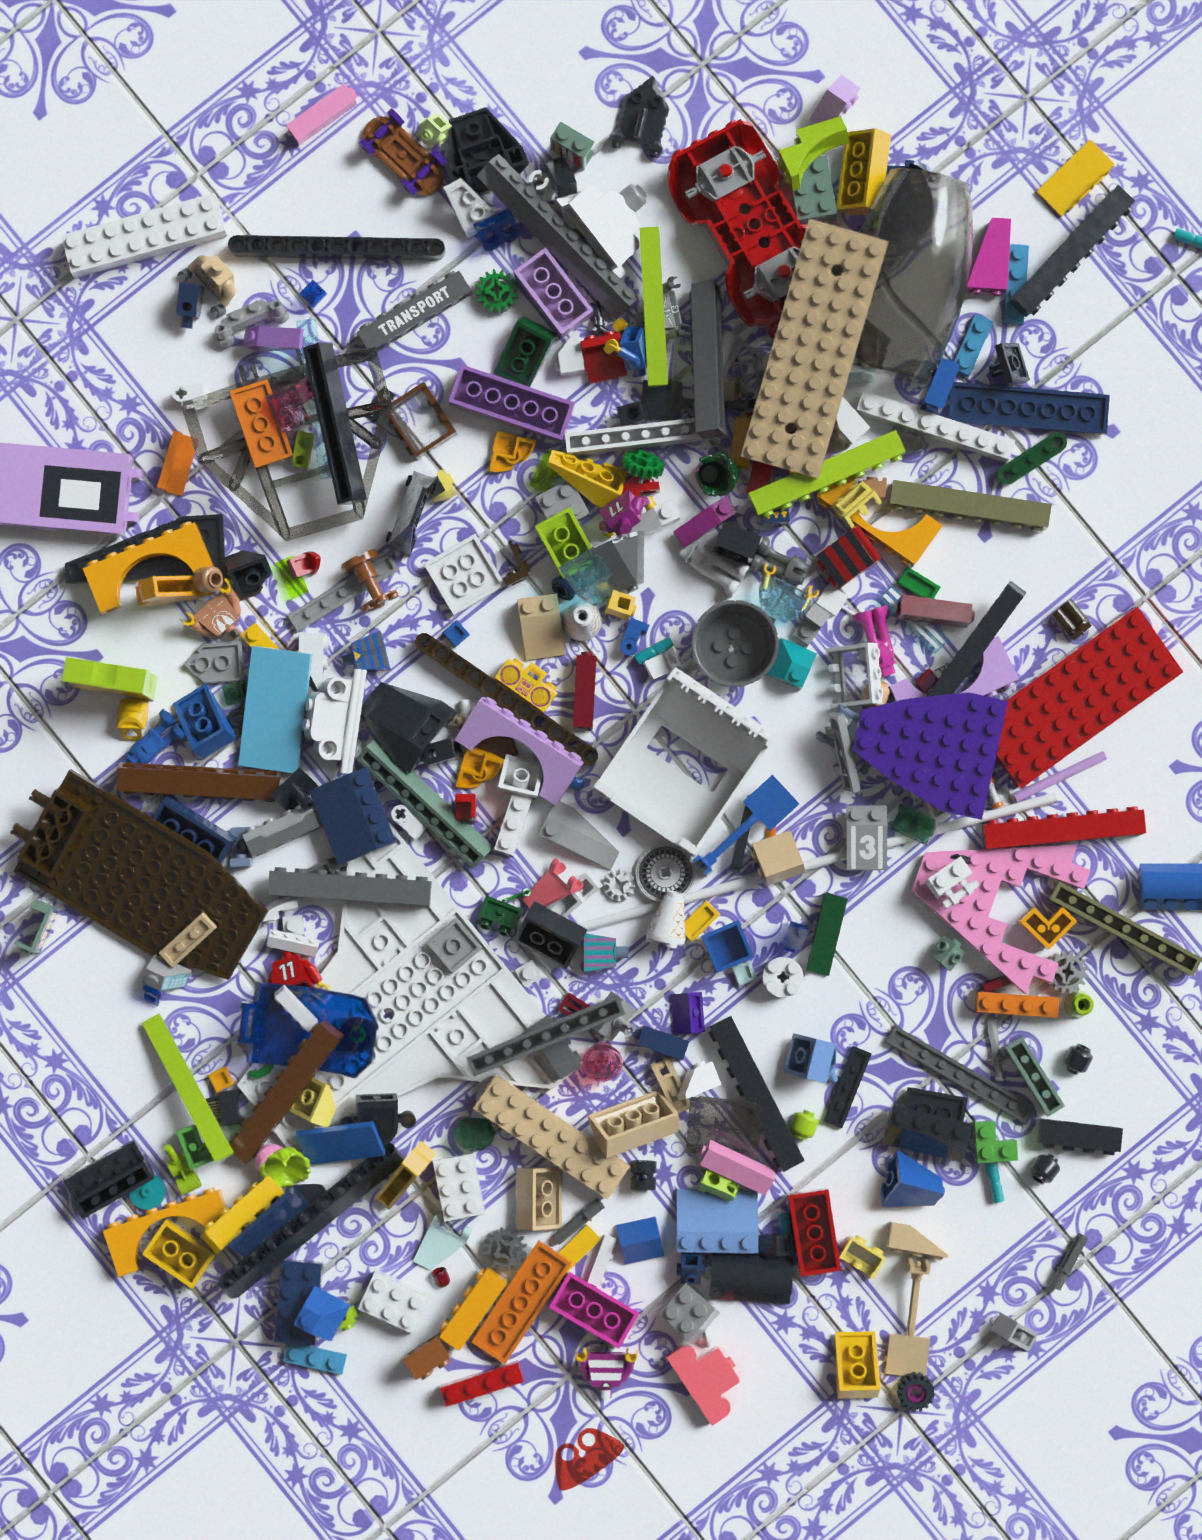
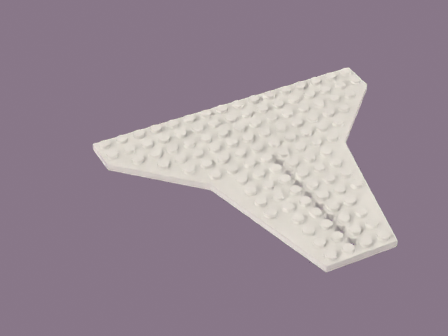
M389 822L396 843L347 862V876H355V872L367 873V877H375V874H388L387 878L395 879L396 875L408 876L407 880H416V876L428 877V881H432L431 906L343 900L338 952L320 974L323 978L322 983L328 984L331 990L328 993L326 988L322 986L321 992L324 996H320L316 991L318 986L314 984L315 988L308 990L300 1002L316 1017L319 1024L326 1020L337 1030L341 1031L342 1025L348 1019L362 1016L368 1018L372 1023L377 1022L378 1030L376 1031L375 1043L370 1049L356 1053L346 1048V1057L344 1058L342 1056L337 1057L336 1055L338 1047L341 1049L345 1047L340 1040L326 1059V1061L329 1060L331 1062L329 1065L330 1070H322L320 1068L315 1074L314 1078L330 1086L336 1110L329 1127L338 1125L339 1117L344 1113L356 1115V1095L396 1093L398 1097L438 1077L490 1082L496 1073L512 1085L554 1089L572 1073L560 1079L542 1049L475 1077L473 1076L466 1059L467 1057L530 1032L528 1028L546 1017V1015ZM457 917L483 948L451 974L426 943ZM385 1009H392L394 1011L392 1019H385L383 1017ZM291 1014L237 1084L253 1106L259 1101L263 1102L265 1091L270 1086L274 1087L277 1082L275 1080L276 1076L281 1070L285 1071L289 1066L286 1064L293 1054H298L300 1051L298 1047L305 1038L308 1040L312 1035L306 1029L303 1030L300 1027V1023L293 1020ZM357 1028L356 1032H353V1035L356 1034L357 1036L361 1035L364 1037V1033H361L359 1028ZM270 1052L271 1057L274 1059L272 1071L260 1078L250 1077L248 1074L250 1070L256 1072L266 1065V1053ZM288 1111L274 1132L286 1147H291L298 1143L295 1136L296 1131L323 1128V1126L309 1122Z

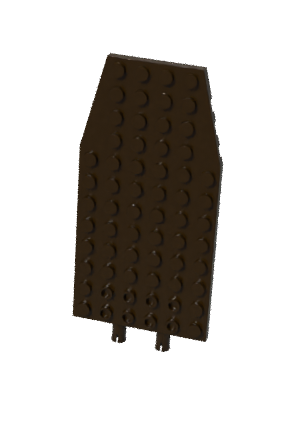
M72 769L68 770L60 787L54 790L50 798L37 789L32 791V796H29V800L44 809L32 832L19 823H15L12 827L13 830L10 831V834L25 842L17 857L19 861L13 871L14 873L151 956L156 954L162 957L159 952L204 912L217 928L178 963L226 980L232 977L269 911L208 851Z

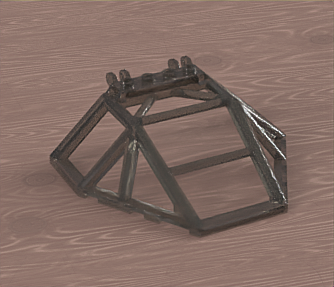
M376 346L335 355L338 368L368 362L379 399L377 402L347 408L352 433L371 447L363 475L367 500L352 504L353 509L289 527L276 488L329 473V464L276 480H272L267 465L255 468L270 508L269 511L241 485L251 461L245 439L241 438L208 450L196 413L197 410L231 399L229 395L231 390L268 379L274 400H276L280 392L291 389L314 402L313 393L302 387L303 385L310 384L306 363L303 360V353L300 349H295L300 365L259 376L255 362L252 361L250 362V369L253 372L254 378L248 380L245 375V368L243 365H239L241 382L180 403L198 462L285 541L364 519L393 407ZM314 414L283 423L284 430L288 431L319 422L318 415ZM379 414L374 434L355 420ZM241 452L231 476L215 462Z

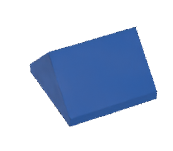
M656 1216L616 1225L625 1265L664 1256Z

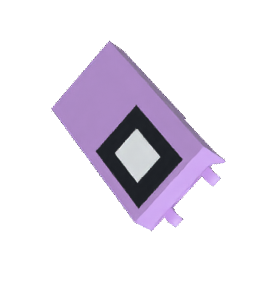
M0 442V524L30 527V529L62 532L63 529L125 537L127 521L139 523L140 515L136 512H128L131 478L143 479L144 470L133 468L134 459L130 454Z

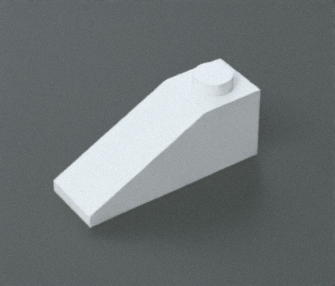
M672 499L642 513L640 523L635 525L630 533L643 531L645 537L680 521V515ZM628 534L621 535V537L626 536L628 538Z

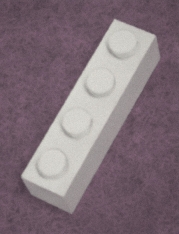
M270 929L266 946L316 957L319 940Z
M285 985L275 992V1001L283 1005V1009L291 1014L294 1021L300 1023V1027L303 1030L306 1029L307 1032H310L312 1027L318 1023L316 1017Z
M607 1234L604 1235L587 1281L588 1283L600 1287V1284L603 1285L605 1280L603 1277L604 1273H607L609 1269L608 1262L609 1260L612 1261L614 1256L612 1251L618 1245L617 1238Z

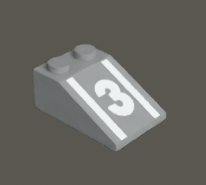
M846 806L847 871L887 870V806Z

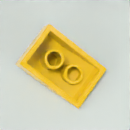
M875 1331L835 1332L837 1399L878 1398L881 1388Z

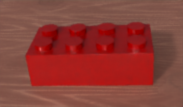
M821 1188L787 1194L799 1275L803 1277L841 1271L829 1189Z

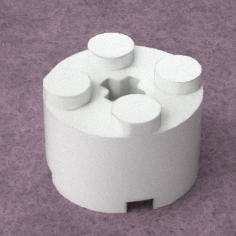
M778 957L769 961L764 967L762 983L765 989L773 996L790 997L801 988L803 971L795 960L788 957ZM782 971L788 976L784 983L777 979V975H781Z

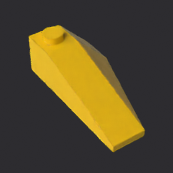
M555 450L551 451L547 462L549 467L600 508H603L622 494L623 485L628 474L627 471L604 462L600 465L593 463V459L588 458L583 461L577 459L575 455Z

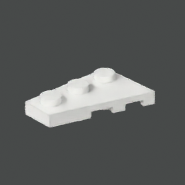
M461 178L443 187L467 238L502 221V218Z

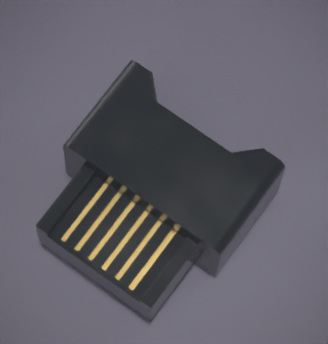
M240 1089L218 1092V1097L206 1098L217 1122H223V1126L241 1124L245 1120V1117L240 1114L238 1097L241 1094Z

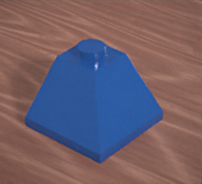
M314 1286L293 1325L312 1335L332 1341L351 1305Z

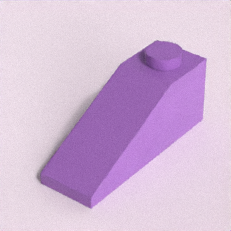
M264 326L245 327L243 347L259 352L302 349L304 329Z

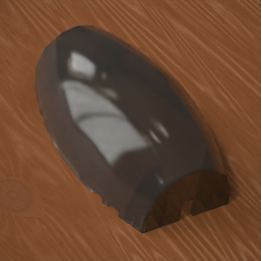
M897 168L890 170L879 188V193L875 201L872 202L869 208L870 212L867 219L864 220L860 231L862 234L886 240L888 245L852 368L876 374H889L891 378L924 385L927 384L938 366L952 338L967 291L973 246L970 184L945 174L918 169Z

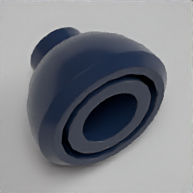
M573 574L564 579L559 575L551 581L552 590L554 593H557L559 598L571 601L576 595L578 580Z

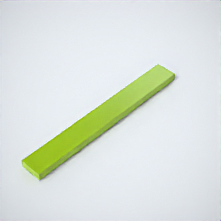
M659 226L639 227L648 387L668 386Z
M158 1013L142 1022L215 1163L217 1164L233 1155L234 1152L161 1014Z

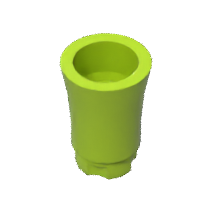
M1081 990L1073 991L1064 999V1009L1073 1018H1083L1090 1014L1094 1008L1093 999ZM1079 1001H1082L1084 1003V1006L1082 1008L1078 1007Z

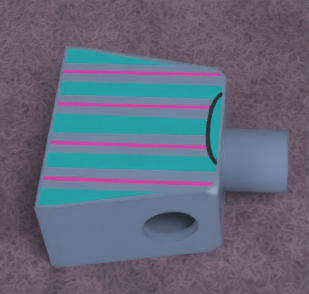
M585 934L584 972L616 967V958H628V946H616V938Z

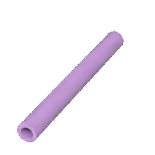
M1101 751L1013 793V797L1016 802L1026 799L1106 761L1107 756L1104 751Z

